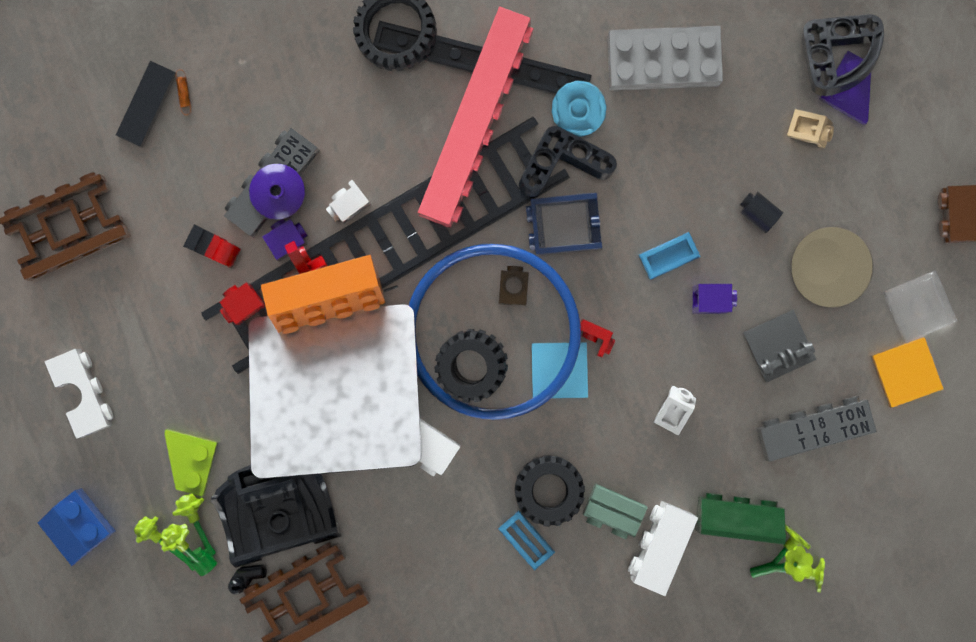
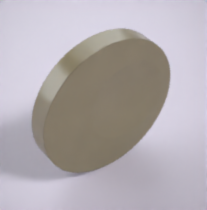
M825 227L810 233L799 243L792 258L791 269L794 283L806 299L824 307H841L856 301L864 294L871 283L874 264L869 247L857 234L839 227Z

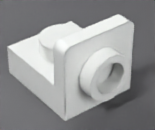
M672 386L666 401L655 417L654 423L679 435L694 410L696 398L688 390Z

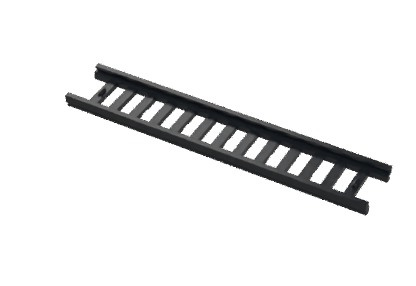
M531 117L490 141L488 146L484 145L480 155L487 156L511 196V201L498 208L478 172L473 170L470 181H473V188L489 214L474 221L463 201H461L460 207H463L460 220L465 228L450 235L445 226L429 220L441 242L427 250L401 206L414 198L421 205L425 191L432 178L431 176L306 251L311 259L319 254L323 256L327 266L338 264L330 248L344 240L355 259L366 256L354 233L368 226L394 269L379 278L381 287L384 289L531 202V199H536L565 182L570 177L566 169L561 170L549 177L542 192L535 197L526 196L520 191L496 149L511 142L526 168L532 155L520 135L538 125L537 120ZM534 173L532 176L534 183H536L539 174ZM390 212L393 213L418 255L404 264L378 222V219ZM289 260L250 284L264 302L259 292L261 285L284 279L282 276L295 269V266ZM218 302L201 312L204 320L207 321L221 313L222 305ZM266 306L258 311L261 317L268 316ZM245 321L240 325H235L232 322L249 351L247 324ZM249 355L232 365L237 374L249 368Z

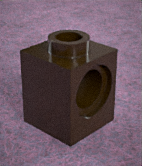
M507 266V271L501 270L499 304L526 306L529 272H523V267ZM517 278L521 281L522 289L518 293H510L506 289V282L509 279Z

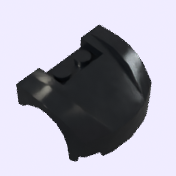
M251 465L229 475L228 480L216 489L215 495L213 494L211 497V502L219 514L225 531L230 563L235 568L261 561V557L308 543L318 544L341 537L335 511L321 474L260 479L252 473Z

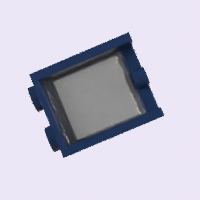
M597 193L531 199V206H526L527 223L533 222L534 233L529 234L530 250H535L536 256L602 250Z

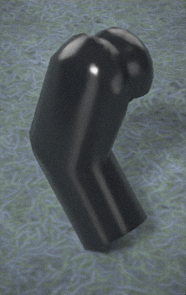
M265 565L238 568L228 584L229 592L234 595L240 594L253 579L265 578L267 574Z

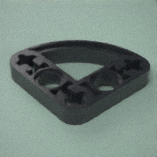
M866 14L815 19L805 24L802 42L810 86L815 94L830 96L842 93L858 85L871 73L879 59L884 41V26L878 16ZM866 25H870L874 32H869V29L865 28ZM844 26L850 31V34L840 36L835 32V29ZM812 30L819 34L818 44H814L815 38L814 34L811 33ZM871 43L870 50L864 60L850 72L837 77L832 46ZM822 53L827 57V60L818 63L813 60L812 55ZM822 71H825L824 78L828 82L827 86H824L820 81Z

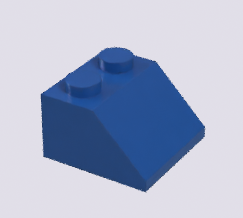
M82 488L74 490L38 522L39 526L71 566L116 532Z

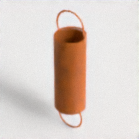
M176 76L180 107H188L191 104L187 78Z

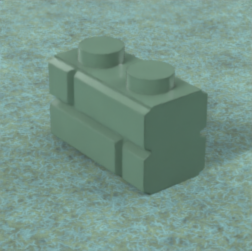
M595 483L582 514L588 517L587 523L598 528L605 524L613 528L612 534L627 539L628 535L635 538L648 506Z

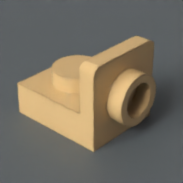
M795 109L787 136L825 148L827 142H830L833 137V122L826 116Z

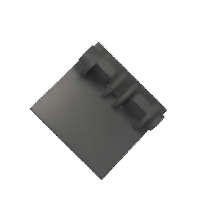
M794 310L743 332L766 383L817 360L814 355L815 349L812 343L808 342Z

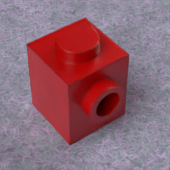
M248 282L239 288L236 285L230 287L222 294L224 299L219 302L223 307L220 310L223 317L229 324L234 322L235 325L242 324L265 307L262 299Z

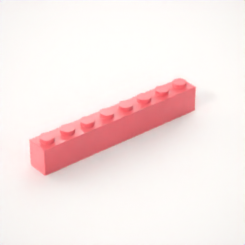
M499 6L418 210L420 217L451 228L453 222L458 223L463 211V207H460L463 196H469L473 186V181H470L473 170L478 172L484 156L480 155L483 145L488 146L494 130H491L490 127L493 120H499L504 105L500 104L503 94L508 95L514 79L510 77L513 69H519L524 54L520 51L523 44H528L532 37L534 28L530 27L531 18Z

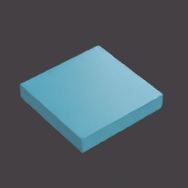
M587 342L580 343L578 357L569 378L552 398H588ZM569 343L531 344L533 398L545 390L561 370L568 352Z

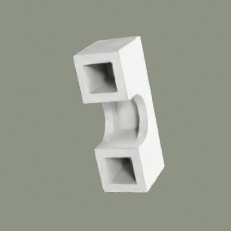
M73 349L45 361L55 387H63L72 383L81 390L82 401L80 405L66 413L76 439L86 437L113 425L111 422L113 418L112 410L108 403H103L100 393H103V389L98 378H93L89 368L92 367V362L87 352L83 353L82 349Z

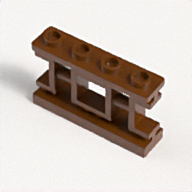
M95 172L86 174L79 178L81 182L70 186L69 183L54 189L55 194L46 198L45 195H40L29 200L30 205L20 209L19 206L4 211L5 216L0 218V224L4 227L5 235L11 236L20 232L29 252V255L17 260L22 268L20 271L24 280L33 281L131 237L127 226L124 225L122 216L116 215L108 219L99 201L98 196L110 191L103 175H96ZM97 186V188L87 192L93 205L88 209L80 212L76 201L73 199L63 202ZM46 209V211L37 214L42 227L41 230L30 234L24 222L13 225L17 221ZM70 209L80 232L57 242L48 219ZM98 216L102 227L105 229L113 225L115 226L108 231L81 242L82 239L91 236L85 223L90 219ZM47 239L53 251L64 248L63 251L31 265V262L40 259L35 244Z
M328 542L315 549L317 555L308 559L305 555L292 562L293 568L284 573L280 569L267 577L269 582L259 586L258 583H255L243 590L245 595L239 601L245 606L247 614L260 607L273 630L261 638L263 642H302L370 603L371 600L366 591L363 590L361 583L358 582L347 588L336 569L335 564L346 558L340 549L339 543L332 546ZM331 554L334 555L335 558L325 563L332 576L318 582L313 571L303 576L301 575L300 571ZM309 580L321 604L299 615L286 592ZM283 581L286 585L277 590L283 602L279 606L270 609L264 598L255 603L252 601L254 597ZM338 586L344 598L355 593V597L323 614L322 610L331 605L325 594L329 589ZM289 613L295 625L304 620L307 621V624L277 641L274 640V637L282 633V629L276 619Z

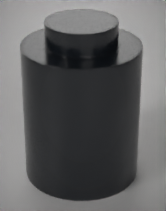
M749 192L740 203V206L743 207L740 213L764 233H767L784 213L759 192H756L755 195Z

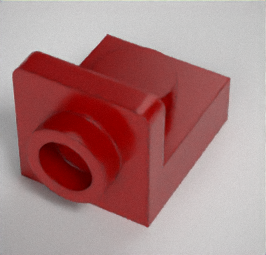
M295 241L285 245L287 254L299 274L327 267L323 256L311 260L304 246L298 248Z
M582 319L580 322L581 331H583L581 337L594 343L597 342L598 338L601 339L602 342L596 356L602 358L604 353L609 355L615 343V339L611 338L613 332Z

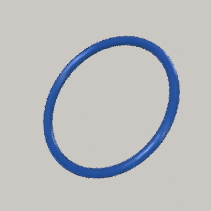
M479 244L447 255L429 269L420 280L408 305L414 312L415 340L416 320L421 301L430 285L440 274L452 265L471 257L481 255L512 257L540 271L554 285L564 302L569 320L570 338L568 352L561 370L551 384L534 398L513 407L500 409L475 407L451 398L452 396L448 393L446 394L427 372L421 360L416 342L417 376L434 397L459 413L480 419H508L527 414L539 408L555 396L563 387L575 366L581 341L580 318L575 300L568 286L560 275L545 261L526 250L514 246Z

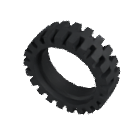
M425 0L362 1L364 5L358 7L356 11L358 15L357 17L354 16L353 23L355 27H353V34L360 51L371 63L388 71H393V69L404 71L403 68H413L414 63L418 62L420 64L424 60V55H429L431 52L430 47L435 44L434 37L437 36V28L433 12ZM401 3L412 7L418 13L421 20V33L417 42L409 50L400 54H387L379 51L372 44L369 37V25L373 16L381 8L390 4Z

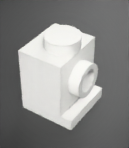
M353 180L348 183L351 188L347 191L343 188L331 197L333 202L326 208L335 222L341 219L346 224L370 205V202Z

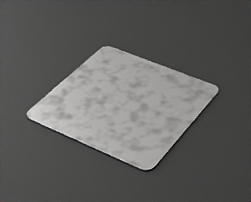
M408 305L381 306L372 311H364L363 309L353 312L347 318H330L321 325L301 326L297 331L288 334L278 333L268 316L257 317L250 322L248 332L251 470L257 478L266 479L412 467L419 463L421 459L415 321L414 312Z

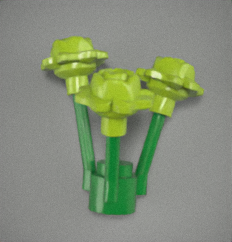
M193 494L184 495L175 502L177 508L172 512L173 516H187L189 522L193 523L205 547L204 550L201 547L196 548L194 551L189 548V544L185 541L186 536L190 532L187 524H171L161 534L157 531L158 524H156L159 518L154 516L153 519L144 516L135 526L134 533L137 535V543L149 539L156 544L160 543L162 551L169 550L201 577L208 574L217 564L213 557L216 551L210 545L199 523L200 517L197 513L200 505L204 502V498H196Z

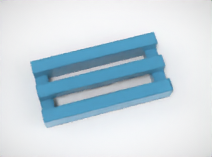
M519 510L498 528L534 571L555 553ZM519 519L547 551L544 555L515 523L516 520ZM511 526L539 558L536 562L507 531L508 527Z

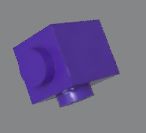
M285 219L277 221L270 226L272 231L262 236L275 259L279 262L288 257L285 245L295 241L298 248L308 245L304 240L308 235L300 222L295 224L291 219L288 221Z

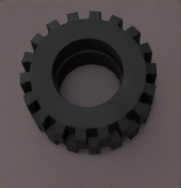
M468 329L464 332L462 330L449 338L441 346L440 352L436 355L435 361H437V365L434 369L435 373H438L439 376L436 378L438 384L442 383L444 385L442 390L446 394L448 392L453 394L451 398L455 400L461 398L465 403H469L471 400L480 402L483 398L487 399L503 383L506 377L505 374L508 371V364H506L508 357L507 353H504L502 350L504 346L501 342L498 344L495 341L496 337L491 334L489 336L485 334L486 331L481 329L479 331ZM466 350L475 351L484 358L487 364V373L481 380H469L460 374L456 361L461 352Z
M545 455L532 459L519 472L515 483V497L519 509L533 523L546 527L551 525L559 526L566 521L572 520V517L580 511L581 504H583L585 499V486L581 474L569 461L558 456ZM546 474L560 477L566 486L565 498L554 507L540 505L533 495L535 482Z

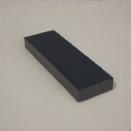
M153 61L149 62L118 128L117 137L141 148L143 147L177 74L176 72Z

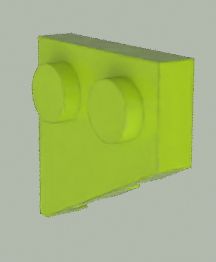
M165 429L164 434L176 490L203 497L218 442Z

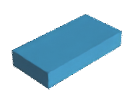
M689 232L638 255L650 280L701 257Z

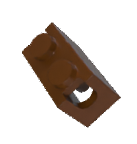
M976 185L947 186L942 188V193L938 195V207L943 212V221L939 223V233L941 237H944V243L976 242Z

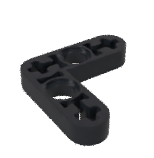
M551 126L544 132L519 181V189L526 196H538L544 189L559 159L600 180H606L612 176L617 167V161L609 152L561 127ZM554 136L558 140L553 150H551L548 146ZM581 148L585 152L586 157L577 158L572 153V149ZM591 156H594L592 163H589L588 161ZM537 157H547L551 165L548 167L541 166L537 162ZM602 162L607 164L605 170L600 168ZM534 173L539 174V177L533 187L529 185V182Z

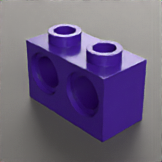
M697 284L692 286V314H726L732 312L733 307H737V290H732V284Z

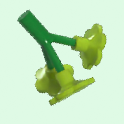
M785 525L789 538L785 545H783L784 548L772 562L750 568L751 576L757 578L774 572L787 573L792 575L793 580L796 582H802L804 579L814 580L817 592L821 593L825 568L824 558H820L818 566L813 569L811 567L813 557L810 553H806L804 549L805 547L809 550L811 548L810 544L788 525ZM785 556L786 562L778 564Z

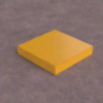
M925 337L871 356L890 408L943 390Z

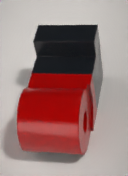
M195 224L183 245L185 248L230 268L233 267L241 248L227 242V240Z

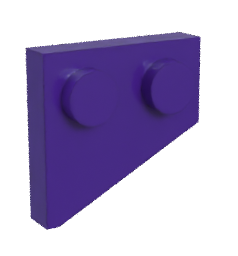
M847 51L836 68L837 77L850 72L864 59ZM871 73L855 87L835 95L820 96L819 100L862 125H866L869 120Z

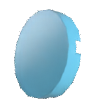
M574 81L567 83L558 90L552 103V115L558 127L582 137L592 134L601 126L606 116L607 105L604 95L596 86L589 82Z

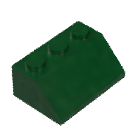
M706 493V498L698 497L696 513L698 520L695 524V530L698 533L785 545V509L777 507V501L761 500V504L750 503V498L734 496L733 501L722 500L723 495Z

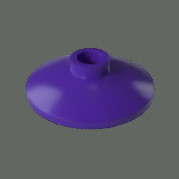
M271 164L263 167L254 175L250 183L249 196L252 205L261 215L270 219H285L300 209L305 198V186L301 176L293 168L284 164ZM273 186H280L281 193L279 195H272L271 189Z

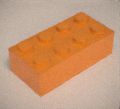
M371 255L261 285L268 317L278 333H293L301 326H318L325 323L327 319L334 317L339 319L347 318L353 312L363 309L364 311H372L379 308L381 304L386 303L378 272Z

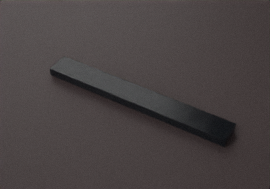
M379 20L373 45L378 50L400 54L409 50L417 42L421 31ZM438 35L434 37L435 44L430 47L431 52L429 55H424V62L473 74L483 47ZM523 57L519 69L514 68L510 78L514 79L513 85L556 95L558 90L567 83L574 81L590 83L592 75Z

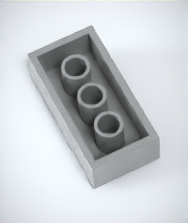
M721 26L609 30L607 36L609 91L716 87L723 82Z

